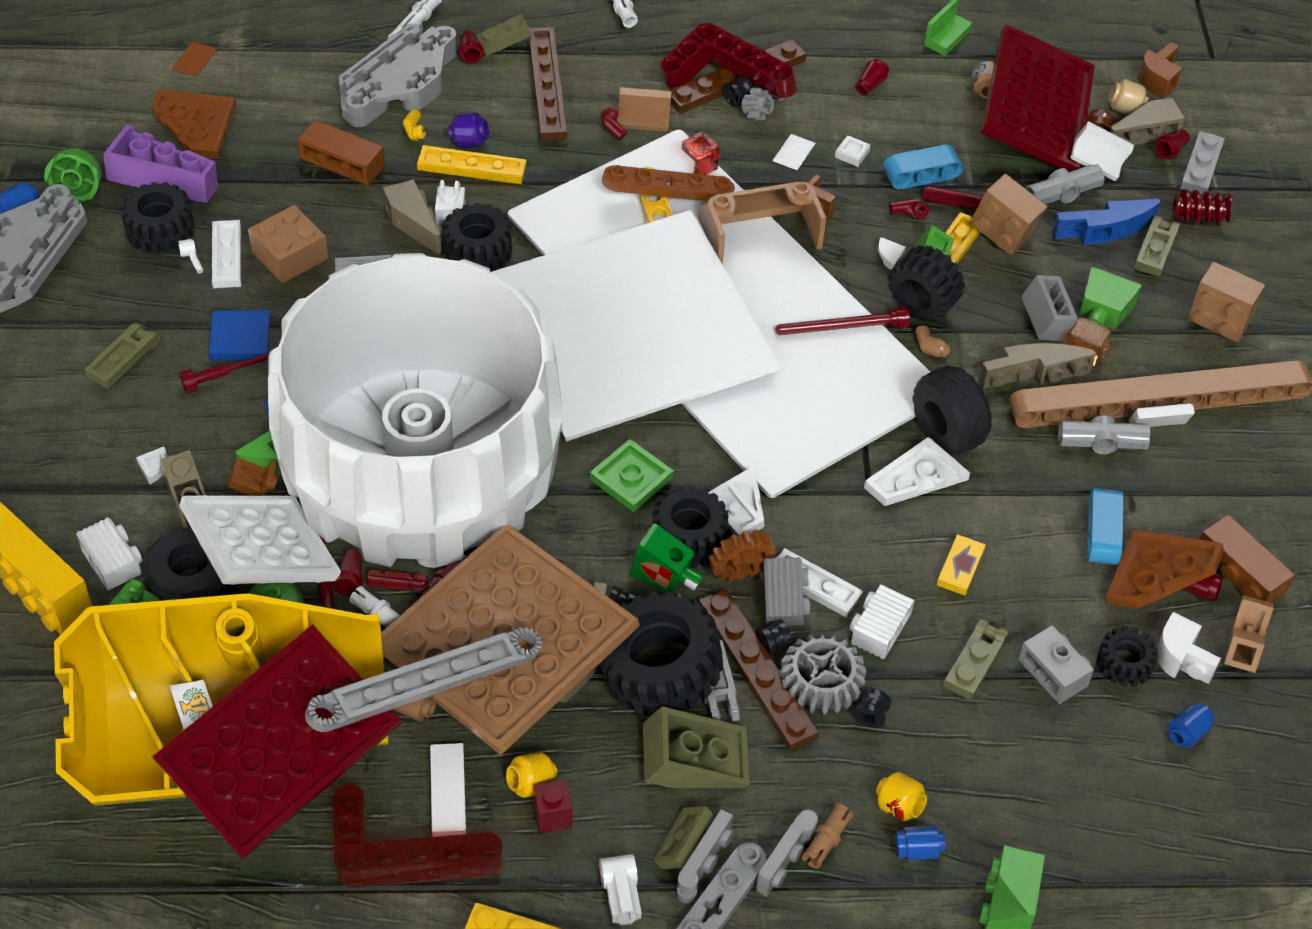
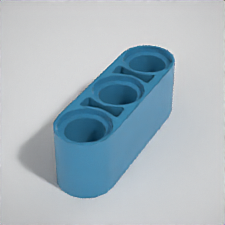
M940 145L894 154L884 161L883 169L892 186L899 190L954 179L962 173L963 164L951 145Z
M1092 488L1088 504L1087 562L1118 566L1121 560L1123 540V491Z

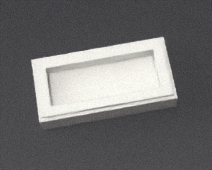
M1191 403L1137 408L1129 418V423L1147 424L1150 427L1186 424L1195 412Z

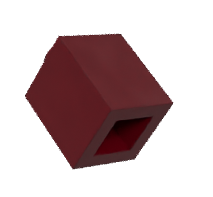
M566 779L533 785V806L539 834L572 828L573 808Z

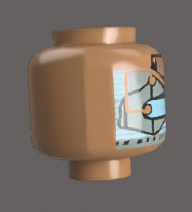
M993 60L980 62L972 70V88L978 96L985 99L988 98L995 62Z

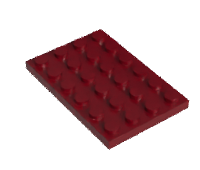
M1005 24L1000 32L981 133L1028 153L1037 159L1050 163L1059 169L1065 168L1068 172L1079 169L1080 163L1072 160L1070 156L1076 136L1086 125L1095 65Z
M312 624L152 757L237 855L244 860L402 723L401 719L392 710H388L327 732L317 731L308 725L305 719V711L312 698L364 680ZM325 708L314 710L316 711L315 715H318V718L321 717V720L324 718L326 720L328 718L331 719L332 717L330 711Z

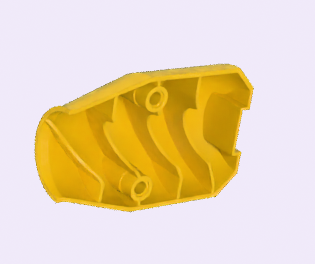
M249 593L87 607L54 641L55 675L63 687L64 703L69 704V716H65L63 721L65 737L69 738L55 739L56 773L95 806L186 798L184 793L152 757L184 731L170 689L171 685L204 680L212 706H214L312 624L364 680L383 674L384 661L379 614L363 615ZM242 633L240 636L234 637L235 634ZM389 735L378 745H388Z

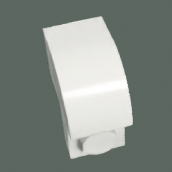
M1175 612L1172 613L1159 639L1157 645L1158 663L1173 678L1181 670L1192 678L1209 684L1221 658L1194 645L1202 626Z

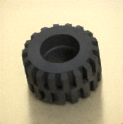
M151 182L150 185H140L139 189L131 190L130 195H126L123 199L124 203H121V215L127 240L129 243H132L135 249L141 248V251L144 253L153 252V254H159L160 252H165L166 254L170 253L172 249L178 250V241L187 240L194 234L195 223L190 198L183 189L180 190L179 186L175 184L170 186L167 182L162 184Z
M474 203L472 206L466 204L461 209H454L453 214H448L446 221L443 222L445 259L455 261L466 259L490 268L491 272L498 270V267L503 268L506 265V261L510 260L512 253L511 221H508L506 213H501V209L497 207L492 208V205L485 204L484 206L480 205V203Z
M919 245L916 248H912L891 269L888 275V281L890 282L888 287L892 291L893 299L897 300L899 306H907L909 315H914L919 320L924 319L926 322L938 321L941 317H944L963 296L965 282L962 280L964 278L962 272L958 270V265L953 263L951 257L943 254L937 248L934 250L932 246L928 245L925 247Z
M683 486L676 487L675 492L669 490L665 492V497H659L657 505L653 508L652 525L654 523L692 549L694 556L690 567L697 568V564H702V566L708 565L710 561L709 556L714 554L713 548L721 547L720 542L727 539L729 515L728 510H725V503L723 500L718 501V495L715 493L709 494L708 489L703 487L701 490L695 489V486H689V489H684ZM694 524L701 528L697 530H686L680 528L679 525Z

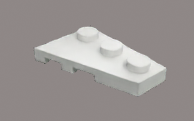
M927 437L865 481L864 488L880 503L887 506L969 480L970 472L932 439Z

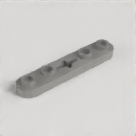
M754 843L740 844L732 852L677 929H722L757 881L759 871L766 862L764 850ZM718 898L721 899L718 908L719 915L712 914L706 922H703L706 917V907L711 909L717 904Z

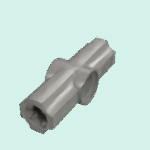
M1092 164L1071 172L1061 168L1054 171L1048 179L1025 186V189L1044 204L1057 200L1066 204L1074 201L1081 192L1102 186L1105 178L1102 168L1098 164Z
M1105 415L1095 417L1090 422L1060 420L1058 444L1061 446L1092 447L1093 451L1098 454H1109L1116 451L1117 448L1148 449L1150 444V426L1136 423H1115L1112 417Z

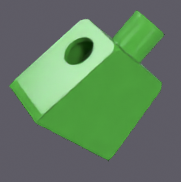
M1092 267L1079 315L1087 319L1086 326L1092 331H1099L1103 326L1116 329L1135 307L1142 285Z

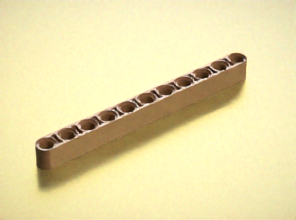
M1288 361L1022 389L1010 395L1009 404L1017 426L1029 428L1057 425L1060 423V420L1091 421L1095 417L1104 415L1112 418L1131 417L1137 408L1191 403L1194 410L1300 399L1312 394V376L1305 362Z

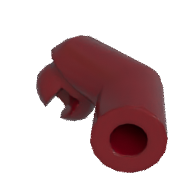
M608 107L606 111L603 110L600 117L604 128L620 141L625 137L627 131L616 121L619 117L618 111L614 107Z
M915 198L889 202L891 215L905 213L915 219H924L929 213L928 205Z

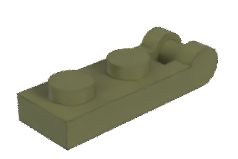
M1154 215L1134 269L1160 277L1181 223L1176 221L1170 223L1162 220L1163 217Z
M134 322L84 369L85 376L109 389L150 349H155L159 345L161 340L160 334L152 330L148 332L143 325Z
M981 617L947 675L943 687L972 701L1004 646L1010 630L1003 627L998 629L990 625L989 620ZM985 635L994 641L990 644L982 640L983 636Z

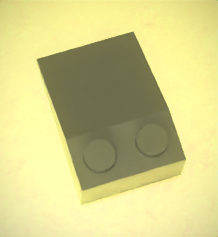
M663 706L643 723L644 782L669 788H747L750 786L747 727Z

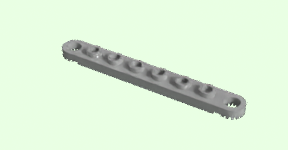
M520 627L514 631L504 632L335 689L331 693L322 696L317 695L316 698H312L305 711V719L310 727L320 732L337 729L529 662L536 658L541 649V637H538V633H534L531 628L528 630L527 627H524V629ZM523 639L528 641L532 649H529V651L528 649L524 650L523 647L521 649V646H518L517 640ZM325 708L330 711L332 717L331 719L328 718L326 720L324 718L321 720V717L318 718V715H315L316 711L314 710Z

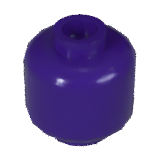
M476 112L459 114L454 117L452 125H449V137L451 141H455L456 145L462 149L480 147L484 144L485 139L489 138L488 122L486 118H482Z

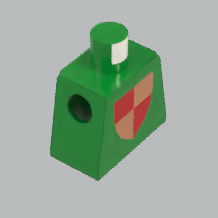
M655 523L640 542L629 571V575L664 592H675L680 583L696 591L704 577L703 574L689 567L694 556L693 550Z

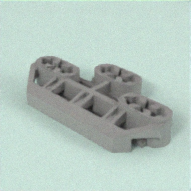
M423 23L408 24L339 76L342 118L348 121L351 126L364 127L388 109L389 102L392 100L400 99L403 108L408 111L412 109L419 111L442 93L443 66L457 55L455 29L450 26H439L437 28L432 26L423 33Z
M62 184L51 185L43 192L39 199L0 214V313L22 304L35 295L88 223L82 204H79L75 195L70 194L67 186Z

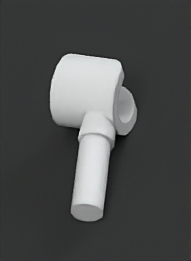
M192 239L178 241L181 257L190 256V260L197 273H202L204 270L197 258L194 241Z

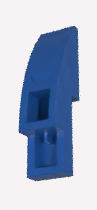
M1160 200L1110 201L1106 203L1105 210L1059 212L1056 215L1052 232L1055 239L1081 238L1083 245L1100 244L1121 239L1149 226L1154 215H1157Z

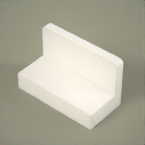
M1088 121L1075 138L1070 158L1084 166L1098 164L1102 168L1104 176L1116 181L1119 177L1121 166L1132 153L1134 145Z

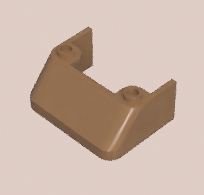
M793 182L718 194L704 200L699 206V219L703 230L722 265L725 233L721 224L802 212L817 249H822L826 225V216L816 192L806 182Z

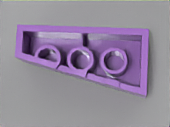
M126 124L103 154L106 179L108 181L138 188L143 184L150 185L151 182H157V184L167 182L170 186L174 184L179 186V189H183L191 200L208 203L218 188L215 161L189 150L183 152L177 150L175 144L166 141L164 144L154 140V135L147 132L143 134L135 132V127Z

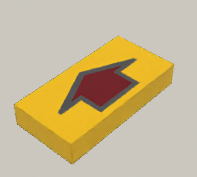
M957 534L938 578L937 586L966 596L986 544Z

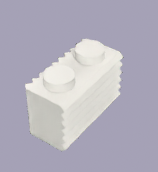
M106 517L105 520H101L99 523H95L93 526L84 528L76 533L81 552L107 591L141 575L139 563L143 562L142 557L135 545L129 547L126 543L129 539L121 524L115 526L112 520Z
M880 584L876 593L871 591L868 594L863 605L865 609L863 614L857 613L852 620L849 630L853 632L851 640L853 646L857 645L858 648H863L864 651H868L870 654L874 653L875 656L885 659L911 616L915 600Z

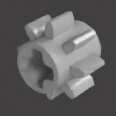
M751 88V95H745L742 99V110L745 114H748L747 118L765 120V114H770L773 111L774 100L768 94V90Z

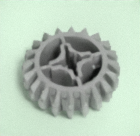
M823 633L819 635L818 639L809 634L806 637V642L798 638L797 642H795V647L789 646L786 655L782 658L780 677L784 678L782 682L783 688L790 687L789 694L791 698L796 697L798 704L802 707L805 705L810 706L811 714L816 708L821 709L823 715L828 712V709H832L836 714L840 711L841 706L848 709L852 701L857 702L860 692H862L865 686L866 667L863 666V656H857L856 647L848 648L847 639L837 642L835 634L830 639H826ZM799 670L804 673V677L809 680V683L801 676Z

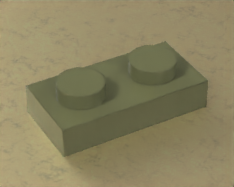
M522 14L476 34L484 48L486 57L532 36Z
M706 806L683 808L653 861L661 869L683 868L700 838L706 833L707 826L713 817L712 812Z

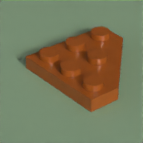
M158 89L152 105V112L185 150L192 151L209 159H218L236 108L235 97Z
M1133 529L1106 595L1107 604L1139 609L1216 574L1224 552L1223 543Z

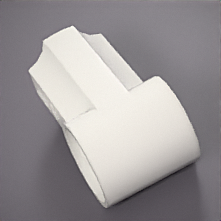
M634 854L600 858L601 882L603 889L607 890L612 923L626 925L641 919L642 912L636 886L638 884Z

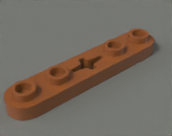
M611 165L605 168L602 176V184L607 189L623 193L704 201L715 195L731 193L735 190L734 183L725 176Z

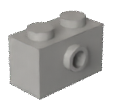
M1036 275L1021 296L1038 339L1062 341L1076 324L1078 318L1061 277Z
M1053 625L1025 641L1018 659L1058 704L1063 703L1087 688L1094 671L1087 658L1081 656L1071 646L1068 638L1060 634Z

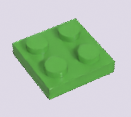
M629 439L590 472L589 480L632 512H635L673 479L674 470Z

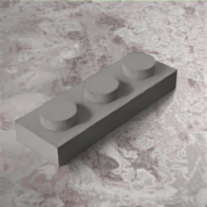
M1199 131L1180 189H1188L1190 192L1198 190L1200 195L1204 191H1208L1225 138Z

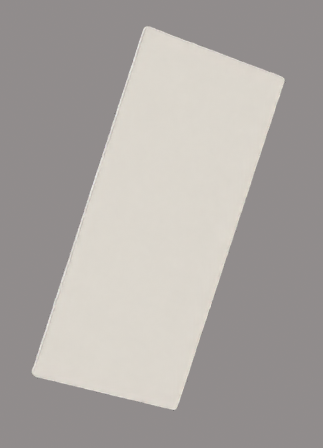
M675 130L508 211V218L544 256L647 223L639 194L610 191L602 184V176L605 168L608 166L652 167L656 170L725 176L734 183V192L743 191V189L682 130ZM657 196L647 198V200L652 202L660 199ZM667 197L672 215L691 210L703 230L699 219V206L703 202L702 200ZM655 215L653 217L655 220L665 218L664 215ZM770 216L721 224L725 233L723 267L780 364L781 370L681 404L743 471L754 466L758 487L769 498H775L915 418L916 415L912 401L913 391L918 380L930 373V371L883 325L778 335L775 332V328L779 324L872 314Z

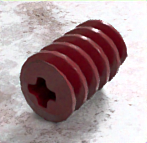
M1182 189L1180 194L1178 190L1176 191L1173 201L1174 221L1177 222L1180 215H1183L1185 223L1189 222L1191 216H1194L1195 224H1199L1202 217H1205L1206 225H1210L1212 218H1215L1217 226L1221 225L1223 219H1226L1227 223L1230 221L1232 212V195L1230 193H1225L1222 197L1220 192H1215L1211 197L1209 191H1204L1200 197L1198 190H1193L1191 194H1189L1188 189Z

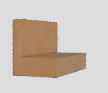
M620 87L619 117L617 122L623 128L653 131L669 130L671 91Z

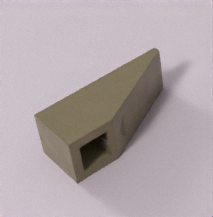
M414 179L383 187L384 207L392 224L437 255L441 254L443 231L440 225H435L434 212L431 207L427 208L426 197L423 189H418Z
M190 450L160 459V468L183 528L191 526L179 506L182 496H206Z

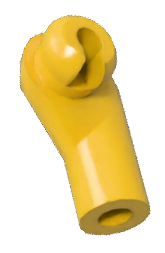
M412 109L403 120L405 131L412 141L424 139L426 136V131L423 132L425 127L417 125L421 119V113L416 109Z

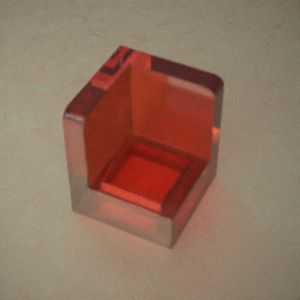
M704 131L682 141V150L695 161L694 173L707 175L718 169L720 146Z

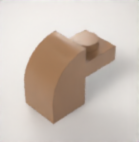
M1242 595L1228 635L1224 664L1256 673L1265 646L1264 636L1274 609L1273 603Z

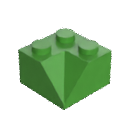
M1004 845L1000 858H993L984 893L990 894L989 904L983 902L979 923L985 924L984 929H1031L1036 915L1045 855Z

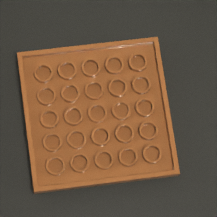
M503 525L381 632L383 661L393 669H398L504 632L514 631L520 627L522 629L527 627L528 630L531 628L534 633L537 632V636L541 637L542 645L535 659L428 696L498 754L502 755L640 625L638 618L509 525ZM523 639L517 640L518 646L520 645L521 649L522 647L524 650L528 649V651L532 649L528 641Z

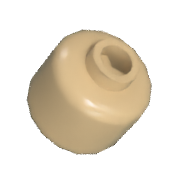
M1123 79L1119 83L1115 82L1108 95L1111 108L1127 116L1149 100V97L1146 96V88L1128 79Z

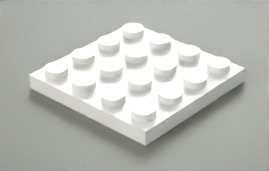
M182 496L179 506L222 584L320 583L335 581L340 576L341 571L318 533L308 525L304 511L294 496Z

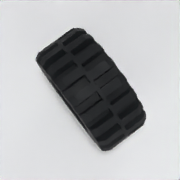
M651 592L649 596L641 598L640 595L632 598V602L628 605L623 603L621 607L638 618L640 626L600 663L605 683L613 698L619 700L620 705L626 709L634 707L635 713L646 715L647 712L653 715L662 706L679 711L688 707L690 710L698 705L700 698L705 700L712 693L711 686L715 687L718 684L720 672L723 670V653L716 622L712 615L708 614L707 609L700 603L695 604L694 599L685 595L680 598L677 596V593L666 592V595H659V592ZM672 641L687 647V650L680 658L664 666L649 667L634 661L640 651L657 642Z

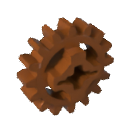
M755 529L751 534L745 530L741 536L737 537L733 534L728 539L722 540L720 542L722 546L713 548L714 554L709 556L714 575L718 576L720 581L727 579L728 582H732L734 579H738L740 582L743 581L745 576L749 575V577L753 578L759 572L765 571L764 559H771L776 557L777 554L771 536L768 537L765 531L759 534V531Z

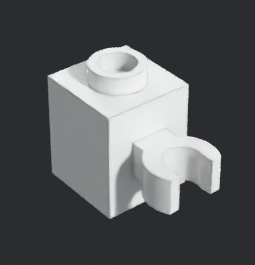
M441 180L437 188L435 218L436 226L440 225L442 229L447 215L453 214L454 209H461L463 205H466L465 187H460L459 181H455V187L445 186L444 180Z

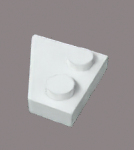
M754 466L708 492L709 494L715 493L718 495V501L723 500L725 503V510H728L729 515L728 528L737 537L741 536L745 530L751 534L755 529L760 530L765 527Z

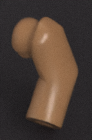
M925 325L916 328L915 333L919 347L924 354L941 358L949 355V344L945 343L942 339L931 337L929 328Z

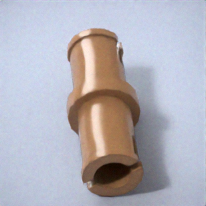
M835 804L824 824L816 828L814 839L802 854L804 862L810 858L807 862L808 866L819 869L832 847L838 846L841 841V833L853 818L852 811H848L844 815L848 807L842 804Z

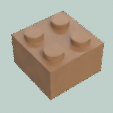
M1005 173L986 191L970 224L997 244L999 248L1012 256L1030 239L1048 206Z
M295 204L248 228L252 253L282 284L328 259L326 236Z
M1213 262L1200 281L1187 320L1239 343L1252 322L1265 284Z

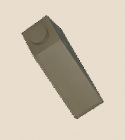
M1173 98L1149 101L1113 125L1110 133L1133 145L1154 142L1162 135L1182 129L1185 117Z

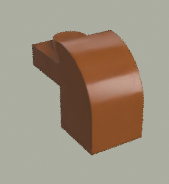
M1172 42L1163 49L1159 48L1156 53L1148 49L1144 55L1139 73L1141 85L1161 99H1164L1177 87L1182 71L1180 66L1174 64L1179 46Z

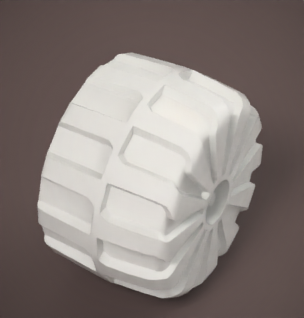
M424 253L394 254L392 258L363 265L352 264L328 275L329 280L306 298L296 300L281 321L282 338L280 344L269 353L268 357L269 429L288 493L291 496L299 497L308 525L326 542L330 543L340 538L358 547L359 553L366 562L391 567L396 559H416L420 565L430 568L447 566L453 562L463 560L465 551L478 548L503 525H509L516 531L521 530L524 525L525 512L532 509L547 495L554 475L562 428L561 391L554 342L551 338L543 335L539 309L521 289H513L493 276L490 268L466 259L455 261L425 256Z

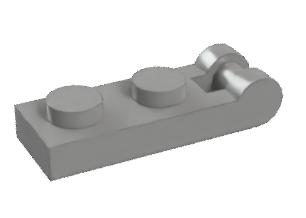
M722 809L679 873L677 898L682 903H691L696 899L699 880L704 873H711L718 860L717 852L721 846L726 848L734 835V830L731 829L733 815Z

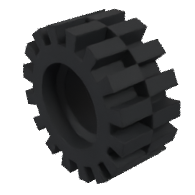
M1123 626L1121 632L1116 627L1113 628L1112 633L1108 632L1105 635L1097 655V661H1099V670L1104 669L1102 675L1105 678L1110 675L1112 676L1110 682L1116 684L1117 680H1120L1123 687H1127L1128 682L1131 683L1132 687H1135L1139 682L1143 684L1147 678H1150L1158 659V647L1154 648L1155 641L1153 639L1147 641L1149 634L1145 631L1142 635H1139V628L1134 627L1133 631L1130 632L1128 626ZM1126 650L1132 652L1138 657L1139 661L1136 663L1125 662L1116 655V651Z

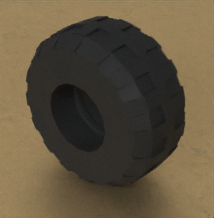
M947 365L924 375L918 380L913 391L912 401L919 426L924 431L926 437L932 439L945 452L953 455H960L970 451L986 441L992 427V413L990 412L989 402L984 395L983 389L971 374H968L962 368Z
M191 527L178 528L161 536L145 554L142 565L144 585L146 591L159 597L160 601L233 595L235 590H237L238 584H222ZM188 569H203L195 575H180Z

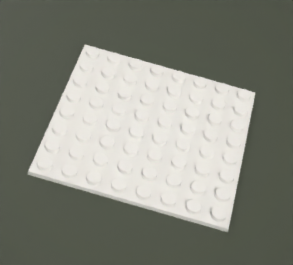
M691 210L491 272L493 276L513 289H521L539 309L543 335L551 338L554 342L562 403L561 433L565 441L781 370L780 364Z

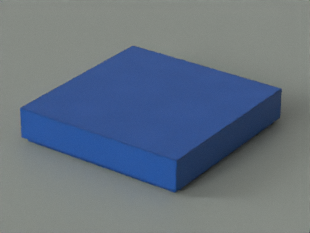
M270 310L213 311L209 345L210 360H248L268 354Z

